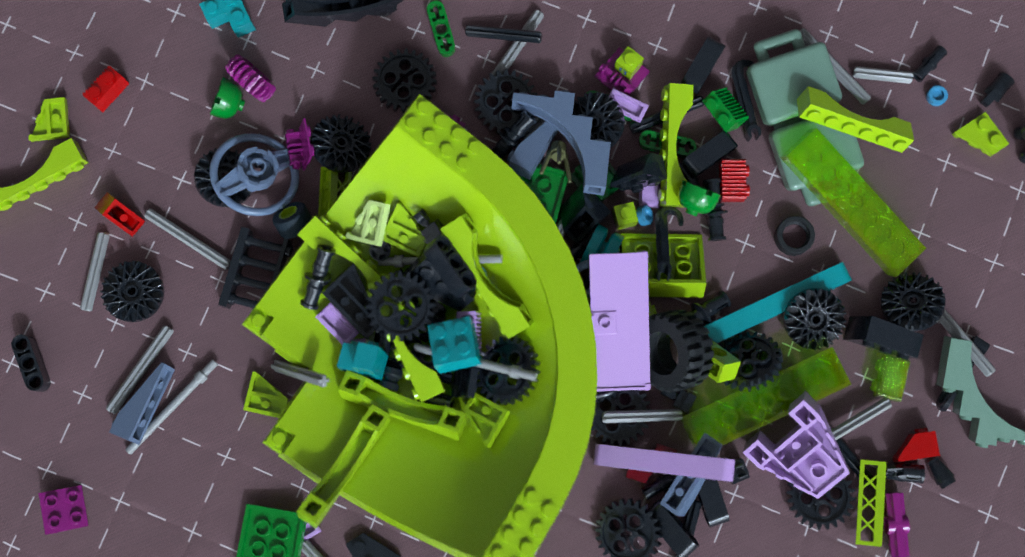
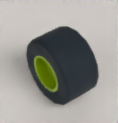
M293 202L276 212L272 221L281 237L291 239L298 237L297 234L312 219V216L304 203Z

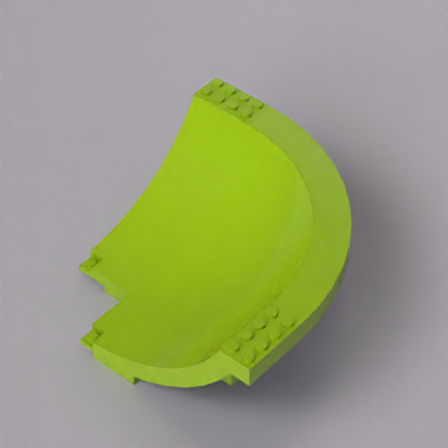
M419 94L323 216L331 223L329 225L330 228L334 231L338 229L346 236L347 232H352L356 226L355 220L363 212L369 200L390 205L387 224L398 202L405 207L413 219L415 214L424 209L431 223L439 219L445 226L467 213L478 230V255L503 256L502 263L481 264L487 272L488 279L504 295L512 300L523 303L534 321L530 327L513 337H519L527 341L528 345L534 347L533 352L538 354V357L534 360L540 362L536 369L541 371V373L537 376L539 381L532 382L535 389L529 388L527 390L529 396L522 395V402L515 399L514 405L510 403L507 406L500 403L497 404L511 413L491 448L483 444V440L475 431L467 416V423L459 441L390 416L389 425L340 496L396 528L455 557H534L577 478L588 446L595 413L597 390V352L591 311L583 281L572 254L555 222L536 195L514 170L487 146ZM416 221V223L419 225V227H420L422 230H424V229H425L424 226H421V225ZM348 238L344 240L350 246L354 244L362 252L360 255L365 260L369 258L377 265L376 270L381 275L383 273L388 275V273H394L396 270L399 271V269L405 271L410 266L405 265L400 268L379 266L378 261L370 256L371 244ZM303 241L242 325L275 348L274 351L291 364L325 374L329 378L326 387H320L303 381L285 407V411L262 442L278 453L281 459L318 484L335 463L369 408L345 400L340 396L338 388L346 372L337 368V363L343 345L315 317L330 301L321 293L317 310L307 309L300 304L306 292L307 282H309L304 277V273L312 272V266L318 253L317 249L311 248ZM391 245L389 257H394V255L416 257ZM423 247V249H422V251H421L419 257L424 253V247ZM335 253L330 262L329 272L332 274V280L328 285L353 263ZM354 264L356 271L365 287V290L368 291L369 282L367 278ZM476 293L474 300L462 311H479L482 313L480 315L482 317L480 319L482 322L480 324L482 326L480 328L482 330L480 332L482 334V348L480 350L486 353V345L492 347L493 339L499 342L500 336L506 339L507 336L501 333L496 318L492 317L487 310L488 305ZM440 303L447 311L445 313V321L457 319L458 310ZM403 308V309H402V310H405V311H407V312H409V313H412L415 317H416V315H417L416 313H413V312H411L410 310H408V309H406V308ZM405 315L401 316V318H400V324H401V325H404L403 318L408 319L407 316H405ZM425 326L426 331H421V330L419 329V330H418L419 333H425V332H427V331H428V327ZM359 332L352 340L361 339L364 337ZM375 332L369 337V341L374 342ZM429 340L427 342L422 341L423 345L431 346ZM415 343L407 345L410 351L414 350ZM393 344L391 346V351L389 352V357L395 358V354L393 353L392 348L396 346ZM426 354L423 359L430 362L433 360V357ZM520 356L516 359V364L519 362ZM454 370V371H450V373L453 374L452 382H453V380H454L455 370ZM403 374L402 378L397 382L400 386L397 394L415 400L411 388L414 387L411 379L406 380ZM372 379L373 382L379 384L380 380ZM442 383L445 388L443 393L451 396V384ZM477 387L475 393L486 398V395L480 393L482 388ZM455 398L453 409L464 413L463 410L470 398Z

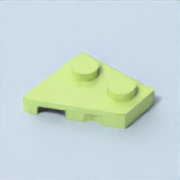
M369 200L363 212L355 220L356 226L352 232H347L345 237L382 247L390 205Z

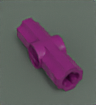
M885 493L886 516H884L883 523L885 533L888 535L890 557H910L908 544L910 523L908 516L905 514L904 494Z

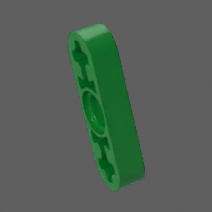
M432 1L427 6V13L437 49L441 56L450 57L455 53L456 48L445 7L440 1ZM434 7H437L439 10L440 19L436 20V15L432 12ZM440 24L447 27L446 32L442 34L436 32V27ZM446 38L447 44L450 46L449 51L443 48L442 39Z
M651 130L642 132L639 137L640 147L644 150L659 153L662 149L661 140H659L658 147H655L656 142H650L647 145L643 139L650 136V140L657 141V137L660 138V132ZM677 136V141L680 142L679 146L685 147L686 144H689V148L692 149L686 153L684 148L679 147L678 151H676L677 157L686 158L697 149L694 140Z

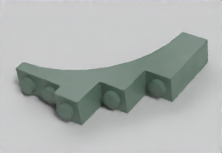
M944 336L936 385L942 387L945 392L953 393L955 391L957 393L952 412L958 414L960 419L971 421L968 439L975 442V446L988 448V445L996 446L997 440L1010 443V440H1017L1018 444L1025 445V430L1008 424L996 415L978 390L971 362L972 341L964 338Z

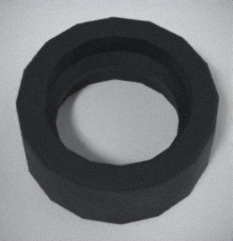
M788 217L775 230V244L786 255H801L810 249L814 243V227L803 217ZM789 225H799L805 230L806 241L802 246L794 248L784 242L783 231Z

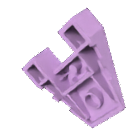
M805 391L790 404L788 412L799 425L776 444L761 431H758L745 443L743 454L758 468L775 474V477L781 480H787L794 484V487L818 499L847 476L850 471L821 406Z

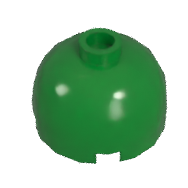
M224 77L222 78L211 107L210 115L225 119L233 117L238 110L242 111L245 100L242 99L243 92L237 83Z
M682 180L678 192L680 204L687 208L685 212L696 217L698 213L706 214L711 212L716 207L721 196L714 191L699 185H693L685 180Z

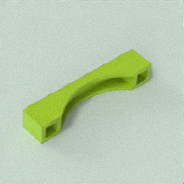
M669 83L664 86L661 92L663 109L661 110L660 118L663 121V129L660 131L662 149L659 155H663L667 179L661 181L658 201H660V206L684 208L678 200V192L682 180H687L679 167L676 141L681 121L693 105V85Z
M809 86L797 98L800 118L901 153L914 141L912 126L908 121L896 117L884 120L862 117L841 106L826 92Z
M70 138L53 147L44 165L34 175L18 184L0 188V211L10 209L12 204L28 199L30 194L36 191L45 190L54 181L58 182L65 179L67 174L82 170L84 165L89 162L79 143Z
M465 213L440 229L442 231L441 235L450 240L474 274L477 281L476 293L488 305L487 310L492 317L496 318L501 333L509 339L530 327L534 321L523 303L512 300L504 295L486 276L478 256V230L468 214Z
M315 215L297 234L313 249H317V246L321 244L333 247L336 250V254L347 258L360 269L369 284L379 280L381 276H387L385 273L381 275L376 270L377 265L369 258L365 260L360 255L362 252L354 244L350 246L345 242L346 237L338 229L334 231L330 228L329 225L331 223L323 215L320 217ZM402 302L399 303V310L404 308L401 306Z
M373 282L368 284L369 289H376ZM393 286L391 294L396 298L400 295V291L397 286ZM366 291L368 297H372V294ZM386 296L383 297L385 301L398 306L397 311H399V303L393 302ZM383 305L381 307V314L387 317L390 314V308L387 305ZM388 334V336H387V339L389 340V342H390V334ZM396 336L393 341L396 348L393 349L397 360H402L405 366L402 371L406 380L411 379L414 387L411 388L415 399H420L421 402H424L445 392L438 373L417 360L408 349L404 340L399 342Z
M348 370L338 388L341 398L367 408L374 404L392 417L459 441L467 423L466 413L447 406L427 404L404 397L378 385L367 377Z
M374 404L371 405L335 463L297 510L299 518L317 529L389 425L390 415Z

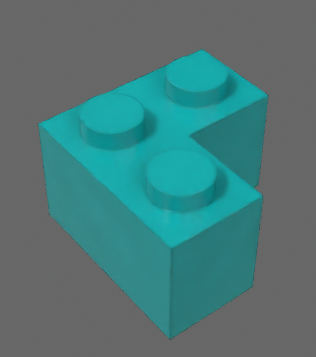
M206 0L199 4L212 29L230 22L238 38L256 30L243 0Z
M351 341L350 344L343 342L337 368L343 372L348 370L361 376L382 380L388 355L383 351V348L379 347L378 343L373 341H366V344Z

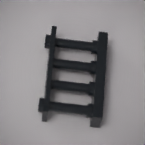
M241 227L218 305L227 309H231V306L234 304L254 308L258 301L237 296V293H235L237 285L240 286L242 284L266 291L271 284L244 277L241 274L243 266L250 265L274 272L273 282L285 266L287 257H290L292 254V242L284 238L281 245L254 238L253 232L249 228ZM253 245L279 252L277 264L249 257L247 254L248 248Z

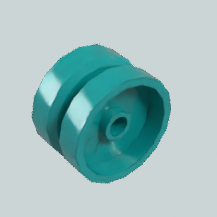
M598 224L580 262L589 259V254L619 253L621 250L619 247L625 236L615 232L607 243L605 239L608 234V228Z

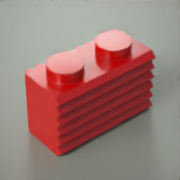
M107 66V69H104L105 72H102V75L96 78L94 84H91V87H88V90H85V93H83V96L102 113L130 84L111 66Z
M746 159L720 160L719 179H721V183H719L720 195L722 196L721 202H744L749 197L750 185L746 184V177H749L750 168L749 165H746Z

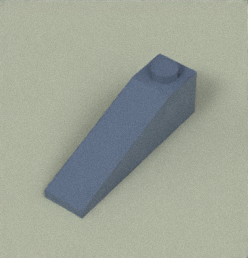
M544 122L523 140L515 151L512 150L507 158L509 167L515 173L530 180L558 130L548 122Z
M161 362L117 414L109 433L140 445L175 369Z
M704 433L691 455L717 458L723 444L707 433ZM678 475L660 504L676 516H685L698 495L705 478Z

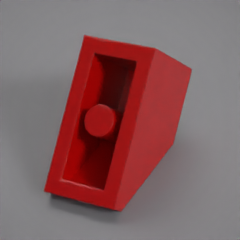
M108 192L94 207L132 237L145 222Z
M928 428L915 429V434H909L892 458L893 462L940 456L936 432L928 431Z

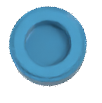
M940 85L931 87L926 93V99L932 106H940L948 98L947 90Z
M648 205L639 206L636 210L639 224L641 226L652 224L653 212Z

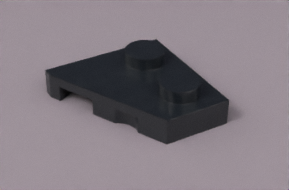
M362 533L345 544L353 557H401L366 533Z

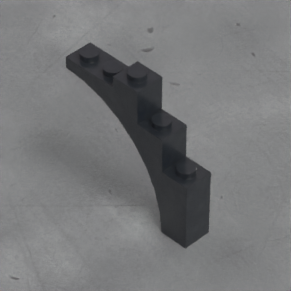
M286 0L282 3L285 23L326 27L335 20L357 22L366 15L387 17L395 12L397 5L404 0Z

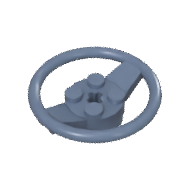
M248 133L228 139L216 150L210 163V180L217 196L231 209L245 215L265 216L280 211L294 198L299 185V170H295L290 166L289 150L280 142L265 135ZM254 141L267 144L277 150L265 151L257 149L258 147L246 149L241 153L236 167L219 181V162L224 153L232 146L242 142ZM255 166L256 169L260 168L261 170L256 171L253 168ZM290 167L291 184L289 190L274 205L264 208H251L241 205L229 197L244 189L250 192L267 189L275 181L278 172Z

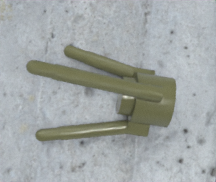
M554 141L551 144L550 150L546 152V158L539 173L540 175L544 173L550 158L558 164H561V161L564 160L568 183H571L566 144L563 141Z

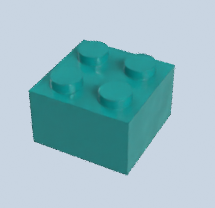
M470 316L428 325L433 364L440 374L482 364L476 327Z

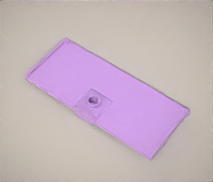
M648 252L589 254L590 311L597 352L596 391L650 390Z

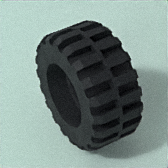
M680 309L649 316L650 383L652 386H656L655 388L658 390L675 392L692 388L701 384L710 373L709 370L713 365L711 360L714 357V350H712L711 346L713 341L709 338L708 334L710 333L707 328H704V323L699 318L696 319V315ZM670 338L673 339L677 347L678 363L674 361L670 352Z

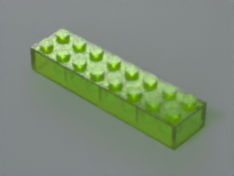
M817 128L808 130L780 157L888 276L897 277L927 249Z
M828 348L779 371V376L773 375L774 382L766 381L767 387L760 384L759 390L754 386L750 392L745 387L742 392L738 390L683 416L681 422L694 449L704 433H707L724 445L788 415L790 404L805 391L815 401H818L852 385L834 348Z

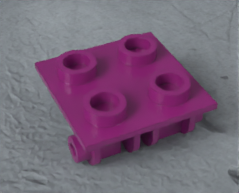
M619 47L609 60L600 66L599 71L594 77L611 91L614 88L630 96L650 71L642 65L631 80H628L614 69L616 60L624 52Z
M303 118L297 132H294V129L286 130L285 134L287 149H289L290 166L295 170L300 169L302 166L303 171H305L308 164H310L312 156H314V146L310 144L309 140L311 129L306 124V118Z
M82 485L38 493L45 535L88 526Z

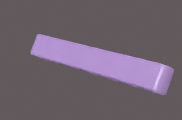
M595 444L593 465L733 482L735 460Z

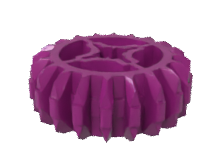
M237 54L228 61V64L225 66L227 72L249 94L261 102H266L274 95L273 93L276 91L274 84L243 56Z

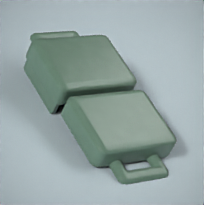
M798 29L757 41L754 44V50L758 62L749 66L746 74L763 124L774 126L775 130L769 134L768 138L785 188L788 191L801 189L805 203L808 206H815L851 193L853 186L848 172L860 169L864 165V158L857 137L800 118L798 113L797 98L808 86L826 92L837 103L842 99V92L826 45L823 42H816L805 46L801 31ZM792 43L794 50L772 58L769 57L768 50ZM837 177L839 185L815 193L813 184Z

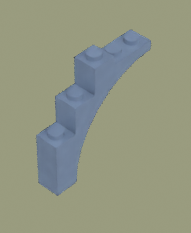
M567 90L555 91L554 98L547 95H529L525 92L513 93V110L522 112L526 110L530 114L548 122L573 147L582 169L583 193L604 196L611 142H606L603 139L590 140L593 118L583 114L572 115L575 93H570Z

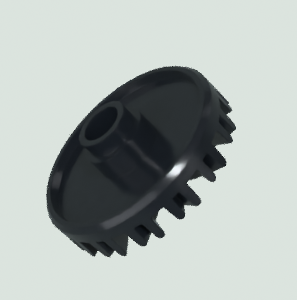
M589 92L588 94L585 93L583 97H577V101L574 100L575 104L573 105L572 115L583 114L592 117L590 140L603 139L606 142H611L610 148H612L621 138L625 125L624 113L619 103L611 96L600 92Z
M340 114L337 117L332 115L330 119L326 116L325 119H322L314 127L310 138V144L314 146V157L329 170L342 173L355 171L366 162L371 150V143H369L370 135H367L368 131H363L364 125L359 126V121L357 124L352 122L353 117L348 120V116H345L343 119L340 118Z
M215 148L214 151L210 150L207 155L203 154V157L199 159L194 172V184L198 193L207 202L219 207H228L217 196L210 180V163L217 150ZM228 149L224 153L218 166L219 181L236 167L242 152L237 154V150L231 152ZM244 189L229 197L242 204L250 197L252 192Z
M124 261V264L119 263L118 267H112V271H108V277L103 278L105 282H102L103 290H100L103 294L101 295V298L104 300L103 305L117 319L125 322L146 320L158 311L163 302V280L154 268L140 261ZM133 289H135V294L131 295Z
M905 272L904 276L900 274L896 280L893 277L892 282L889 281L888 286L884 287L881 306L883 314L889 322L911 331H921L932 327L941 319L945 310L946 298L942 286H940L939 282L936 284L933 277L929 278V275L922 277L921 272L917 275L913 272L912 275L907 276V272Z
M821 288L806 289L795 295L787 305L784 314V326L790 339L803 348L821 350L823 346L828 348L829 344L833 345L832 341L834 339L839 340L838 334L842 335L841 328L846 327L843 323L846 322L844 315L847 313L843 311L845 307L841 305L842 301L833 293Z

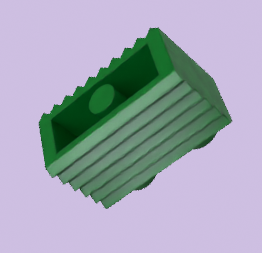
M727 87L713 90L702 101L725 133L739 128L749 118V115H746L742 106H739V103L734 99L730 90H727Z

